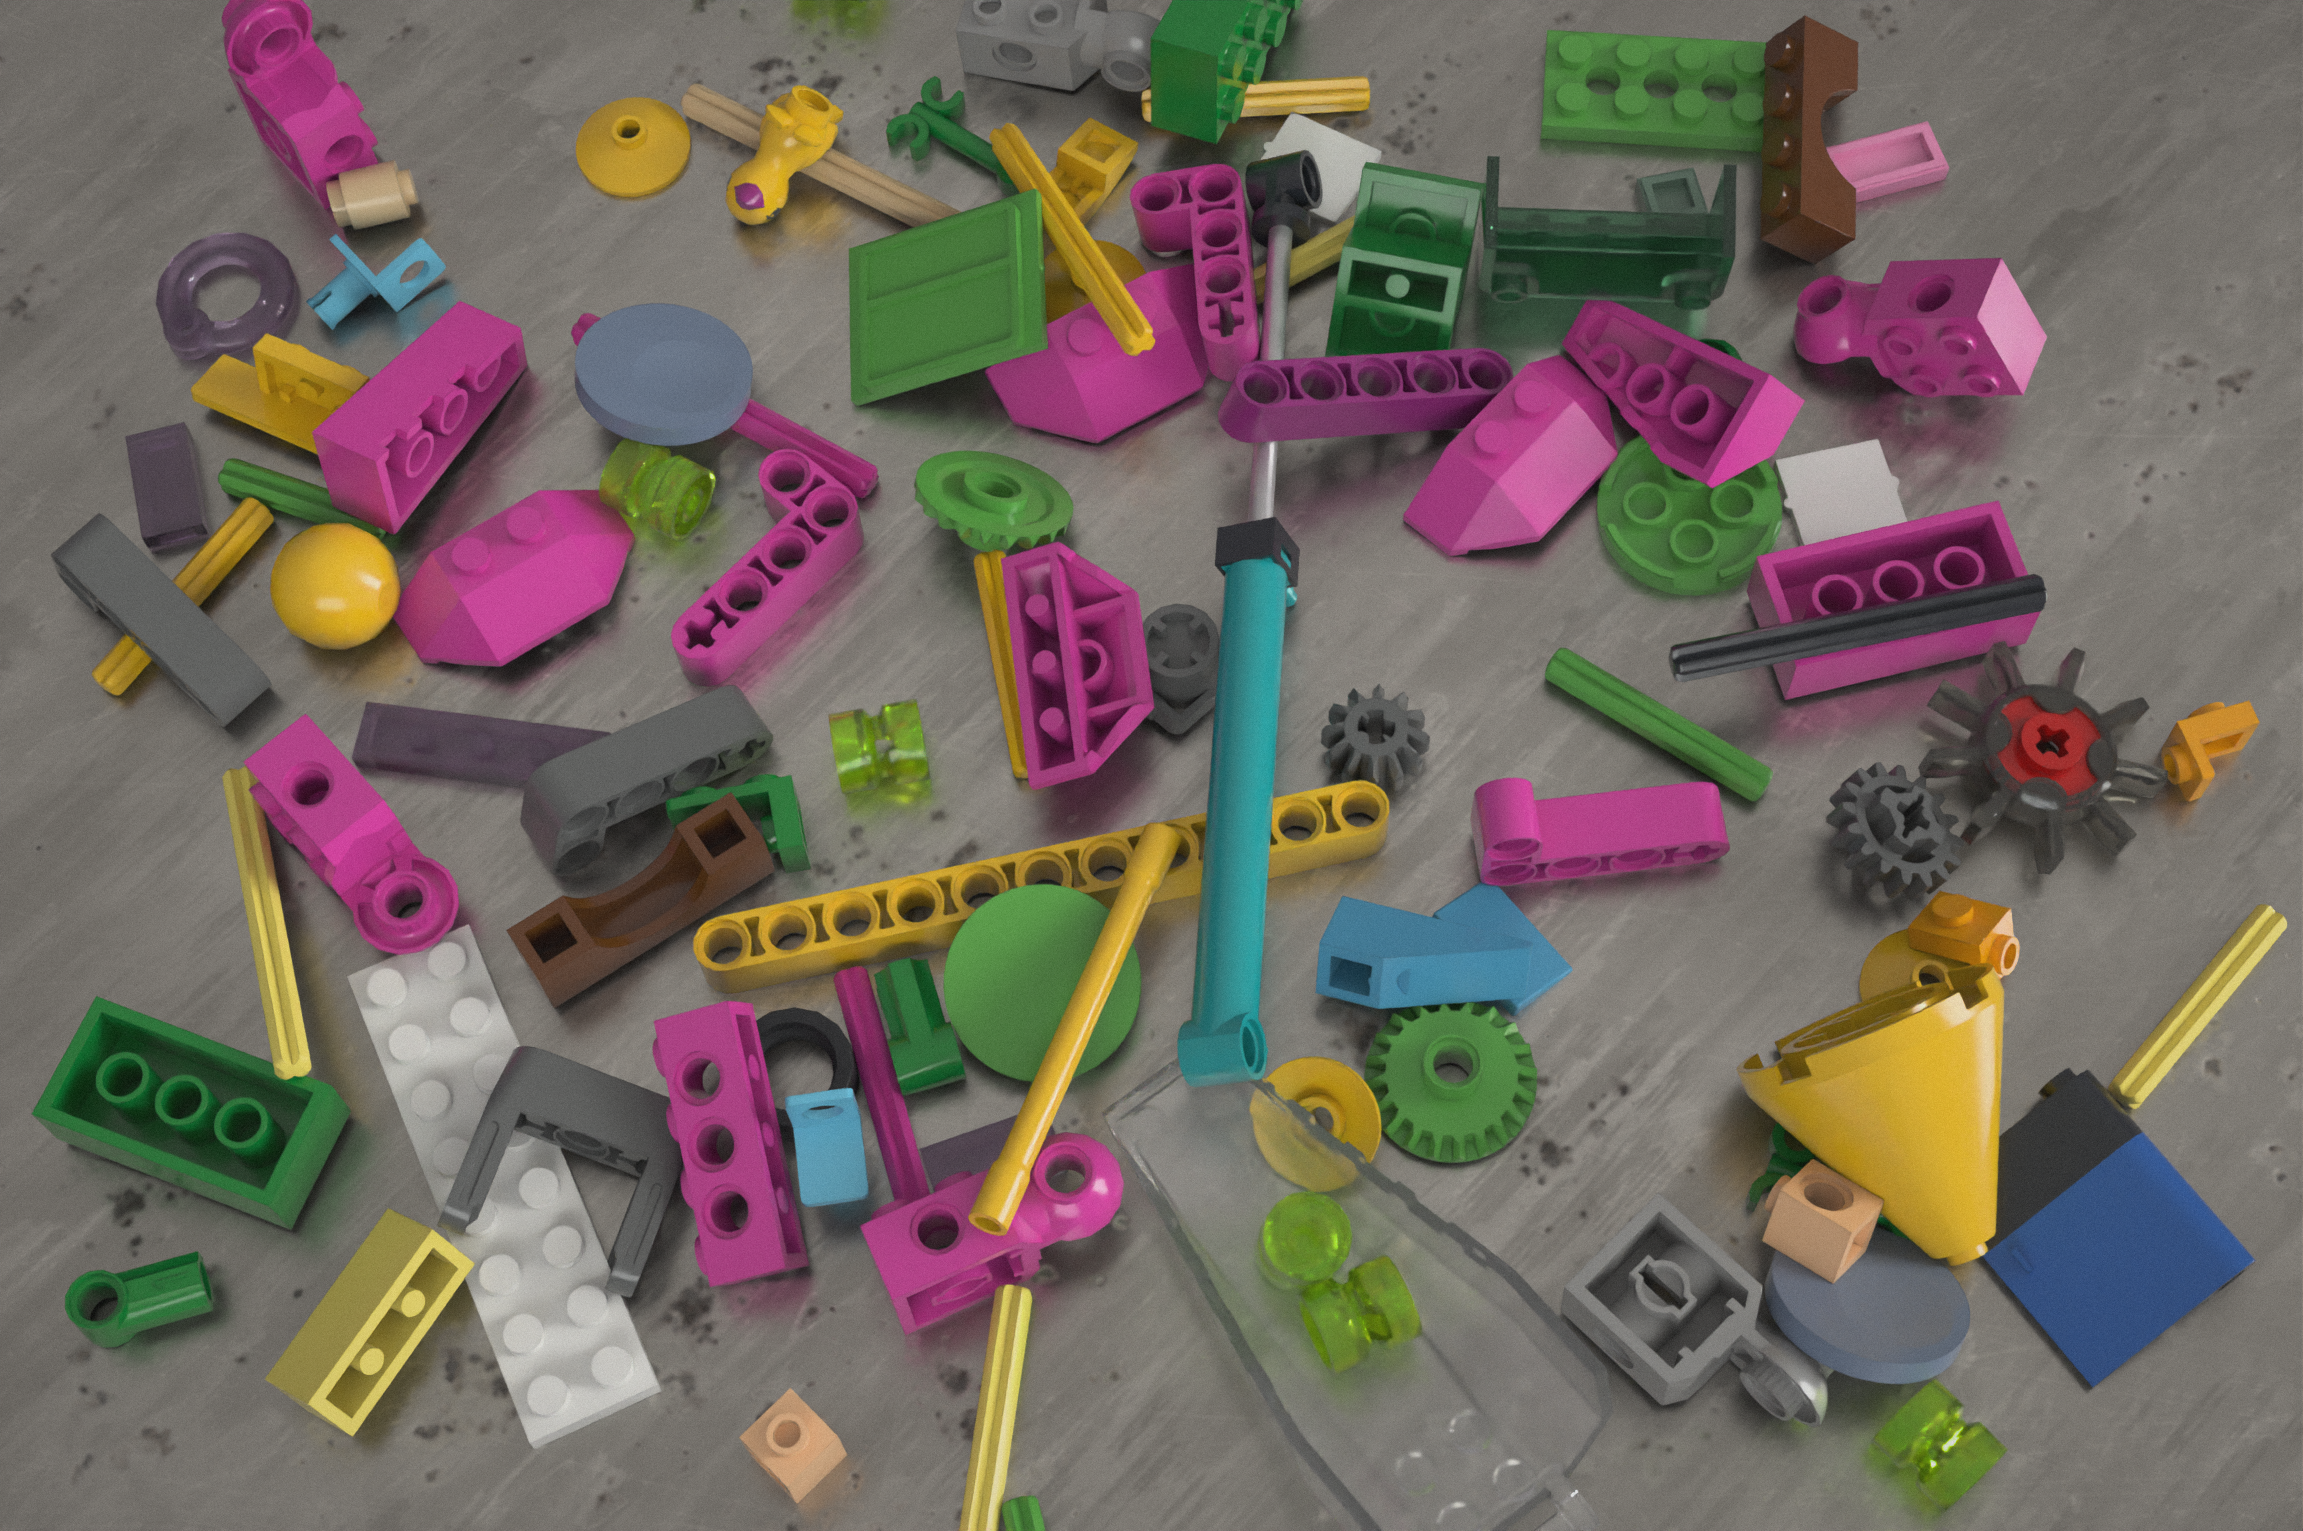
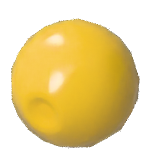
M349 523L314 525L296 534L285 543L276 558L271 572L270 594L272 606L278 617L292 635L321 649L346 650L376 638L387 627L400 601L399 570L392 554L379 538Z

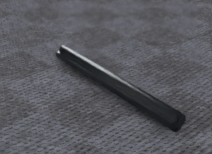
M2030 574L1675 644L1670 648L1669 665L1676 681L1687 682L2040 612L2045 608L2048 595L2042 577Z

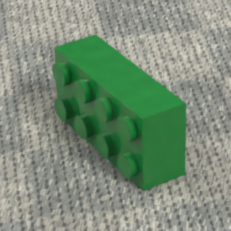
M1172 0L1150 38L1151 126L1217 144L1227 124H1235L1238 121L1244 105L1245 92L1249 84L1257 85L1264 71L1266 54L1271 46L1277 48L1280 45L1290 10H1298L1303 0Z
M96 996L31 1115L58 1140L291 1230L351 1110L332 1085L306 1075L303 1077L293 1076L288 1080L281 1079L275 1075L273 1063Z

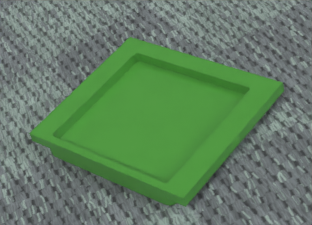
M1036 188L849 248L851 401L856 406L1048 349L1042 197Z

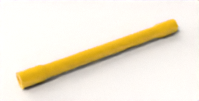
M1156 822L1145 825L1125 869L1124 882L999 1158L991 1165L968 1215L969 1221L975 1227L988 1234L996 1236L1007 1234L1030 1182V1171L1153 895L1161 888L1178 850L1181 837L1174 829L1167 825Z

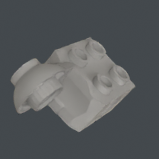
M965 0L955 31L964 73L1074 91L1096 71L1101 69L1103 78L1109 84L1121 90L1139 92L1146 90L1151 85L1150 38L1160 20L1136 11L1114 10L1108 12L1106 0Z
M1659 1192L1564 1286L1560 1311L1662 1406L1689 1399L1730 1359L1742 1370L1739 1376L1746 1390L1764 1409L1768 1410L1775 1417L1785 1421H1789L1793 1417L1800 1423L1814 1428L1821 1425L1825 1417L1828 1405L1826 1379L1834 1370L1807 1355L1783 1332L1777 1334L1757 1316L1763 1286Z

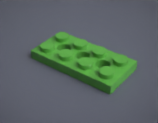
M1547 30L1540 139L1761 152L1764 123L1762 107L1765 87L1764 52L1767 42ZM1596 80H1604L1613 84L1617 90L1608 95H1599L1593 93L1587 85ZM1652 84H1664L1669 86L1675 94L1668 98H1656L1648 94L1645 88ZM1711 87H1721L1729 91L1733 98L1724 102H1716L1707 98L1703 91Z

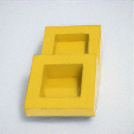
M1091 117L1058 148L1056 167L1049 173L1084 226L1094 216L1117 185L1138 149V142Z

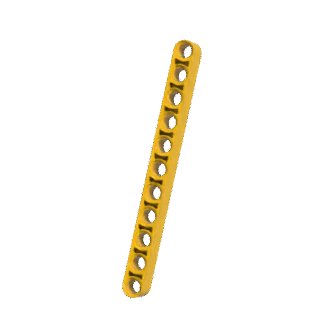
M1351 781L1273 798L1268 879L1364 859L1376 854L1384 846L1388 834L1390 810L1389 800L1385 792L1376 784L1368 781ZM1207 812L1158 822L1171 827L1180 835L1181 843L1176 853L1182 854L1187 860L1178 867L1169 868L1161 888L1155 892L1150 904L1200 894ZM1362 812L1370 815L1375 821L1366 827H1356L1350 825L1345 818L1352 813ZM1145 825L718 916L706 921L697 930L693 939V951L707 983L714 990L725 994L740 993L838 972L855 966H866L949 948L961 926L976 910L968 906L967 901L978 893H990L996 896L1013 888L1034 885L1042 879H1051L1057 881L1061 886L1072 888L1091 896L1111 910L1124 882V873L1113 881H1101L1096 879L1093 874L1104 866H1115L1125 872ZM1291 826H1302L1313 834L1304 840L1294 841L1286 838L1282 832ZM916 906H926L934 910L928 919L921 922H909L903 919L904 915ZM862 919L870 923L869 927L857 936H846L839 933L841 928L852 920ZM800 933L806 936L804 942L797 948L792 950L776 948L778 941L785 935ZM738 947L742 949L740 955L732 962L727 964L712 962L715 954L723 948Z

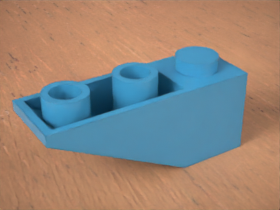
M1342 896L1319 942L1315 993L1377 1009L1524 998L1527 992L1533 942Z

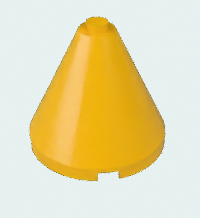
M1989 963L1969 965L1948 971L1947 974L1953 989H1950L1946 982L1922 986L1920 980L1844 1008L1775 1041L1781 1059L1764 1068L1758 1053L1745 1059L1736 1069L1743 1087L1751 1100L1827 1167L1884 1200L1880 1213L1932 1259L1946 1257L1950 1266L1967 1263L1987 1253L1988 1248L1985 1242L1996 1233L2004 989L1994 966Z

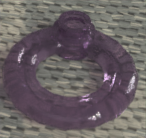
M243 232L217 233L194 241L171 259L158 281L155 304L163 325L165 339L173 353L186 360L199 359L207 354H235L254 347L266 333L272 335L281 328L294 306L296 278L289 259L269 240ZM224 265H239L253 271L261 285L260 294L254 306L242 316L229 321H212L202 310L193 307L191 301L193 289L199 279L210 270ZM193 325L190 329L181 331L183 328Z

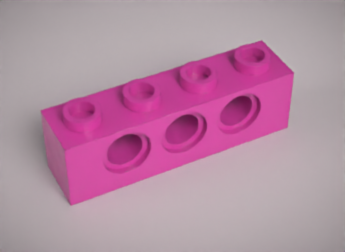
M724 1001L655 1020L654 1026L657 1038L653 1042V1057L659 1073L666 1078L671 1101L666 1111L667 1124L672 1137L680 1144L685 1167L680 1177L681 1190L687 1205L694 1210L699 1233L694 1244L695 1256L700 1270L708 1276L710 1287L738 1284L809 1266L753 1004ZM713 1062L719 1070L720 1082L717 1090L710 1096L703 1086V1074L707 1066ZM724 1128L731 1132L734 1139L733 1153L726 1162L720 1158L716 1145L718 1136ZM738 1194L742 1195L746 1200L749 1211L747 1221L741 1228L736 1226L731 1217V1204Z

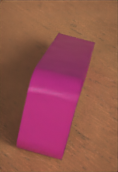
M1210 164L1144 176L1132 187L1129 197L1142 244L1147 249L1155 252H1173L1193 248L1198 323L1211 373L1218 379L1233 382L1242 366L1246 363L1259 361L1261 345L1250 218L1239 173L1231 166L1225 164Z
M782 449L774 451L763 460L759 468L758 476L767 510L777 524L690 606L673 625L671 639L682 672L690 682L698 686L709 687L718 685L728 679L851 560L863 545L864 532L855 496L848 488L808 456L797 450ZM800 484V487L793 491H779L785 485ZM832 519L845 520L839 526L831 528L822 526ZM789 560L802 561L795 568H779L781 564ZM743 602H759V604L751 610H735Z
M1502 778L1487 782L1478 787L1474 792L1470 821L1481 882L1490 886H1510L1699 864L1718 859L1730 850L1718 786L1709 782H1689L1535 800L1530 781L1522 778Z

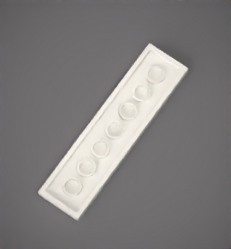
M469 924L447 933L440 942L422 952L396 955L347 976L440 1215L443 1212L490 1095L513 1050L516 1047H520L475 934ZM514 1130L478 1219L467 1226L463 1236L448 1230L446 1231L451 1244L475 1263L465 1279L528 1441L534 1449H537L655 1395L662 1390L623 1295L605 1289L611 1272L607 1262L608 1258L563 1149Z

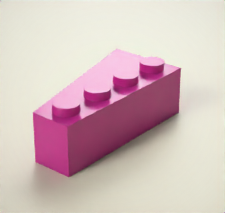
M459 301L312 432L332 506L395 535L528 366L521 328Z

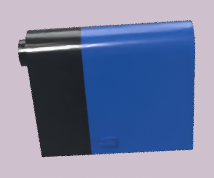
M2067 1068L2051 1079L2038 1092L2044 1101L1999 1136L1996 1233L1985 1242L1988 1252L1982 1256L2094 1388L2199 1304L2205 1303L2249 1269L2256 1260L2090 1070H2086L2076 1076L2070 1068Z

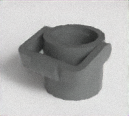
M1176 603L1160 607L1147 616L1143 622L1155 707L1147 715V718L1151 721L1155 720L1172 734H1182L1215 706L1220 638L1216 624L1206 612L1192 605ZM1174 709H1182V710L1185 709V710H1184L1182 713L1179 714V713H1177Z

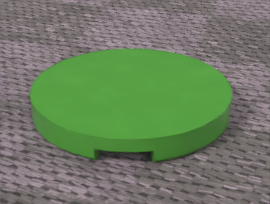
M1641 434L1620 448L1617 459L1602 476L1596 503V519L1599 533L1606 549L1618 565L1632 577L1647 586L1671 594L1689 596L1709 595L1731 589L1749 579L1756 557L1773 552L1782 526V503L1777 487L1778 479L1766 460L1759 462L1718 486L1710 488L1662 463L1652 452L1651 446Z
M1034 884L1013 888L1000 893L978 907L968 917L956 934L949 949L945 963L943 989L951 1023L961 1041L976 1058L993 1070L1008 1077L1033 1082L1110 913L1108 908L1091 896L1072 888L1052 884ZM1133 942L1073 1077L1086 1073L1106 1060L1119 1047L1132 1027L1140 1003L1142 979L1140 963Z

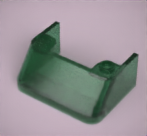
M1487 156L1478 220L1479 287L1484 292L1491 294V298L1494 301L1513 304L1523 302L1527 298L1663 302L1674 303L1676 307L1684 310H1701L1709 307L1711 301L1723 295L1735 260L1737 165L1724 164L1709 214L1498 207L1500 157Z

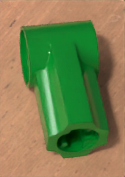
M909 957L888 963L883 970L875 973L874 977L884 1019L886 1018L891 1034V1039H887L903 1097L966 1079L951 1021L945 1022L928 960H915Z
M198 1251L116 1274L105 1270L89 1271L79 1276L70 1285L65 1295V1310L69 1319L94 1345L111 1348L129 1342L137 1332L213 1311L214 1298L203 1257ZM106 1298H118L115 1311L109 1317L101 1321H90L91 1312L100 1301Z

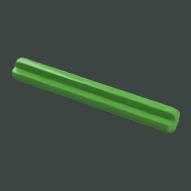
M1561 647L1549 660L1545 671V677L1548 681L1748 800L1757 801L1768 788L1773 776L1771 768L1568 648Z

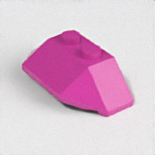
M1193 263L1148 272L1124 285L1153 328L1152 336L1155 339V344L1150 351L1142 350L1137 356L1126 354L1093 303L1090 302L1047 324L1048 349L995 364L985 370L987 379L1013 425L1029 429L1033 427L1056 435L1098 444L1201 390L1209 365L1198 323Z
M1560 355L1528 363L1448 444L1405 511L1403 520L1448 556L1467 554L1468 550L1497 549L1540 541L1617 459L1618 451L1607 394L1597 387L1591 378Z
M539 490L430 552L401 595L393 618L422 663L438 664L439 661L459 665L501 667L610 603L622 574L628 552H631L635 543L634 533L604 490Z
M1058 541L1001 558L1029 786L1033 790L1094 774L1155 708L1139 594L1122 581L1079 556Z

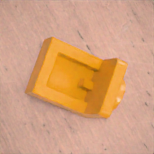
M2250 701L2225 707L2223 702L2210 703L2193 711L2187 719L2176 722L2161 748V761L2167 778L2172 784L2179 785L2187 802L2201 798L2214 778L2215 772L2209 759L2242 750L2260 722Z
M1939 891L1908 926L1910 948L1969 963L1970 965L1992 964L1999 980L2004 975H2009L2014 970L2018 961L2020 946L2018 939L2013 934L2011 908L1971 899L1960 894Z

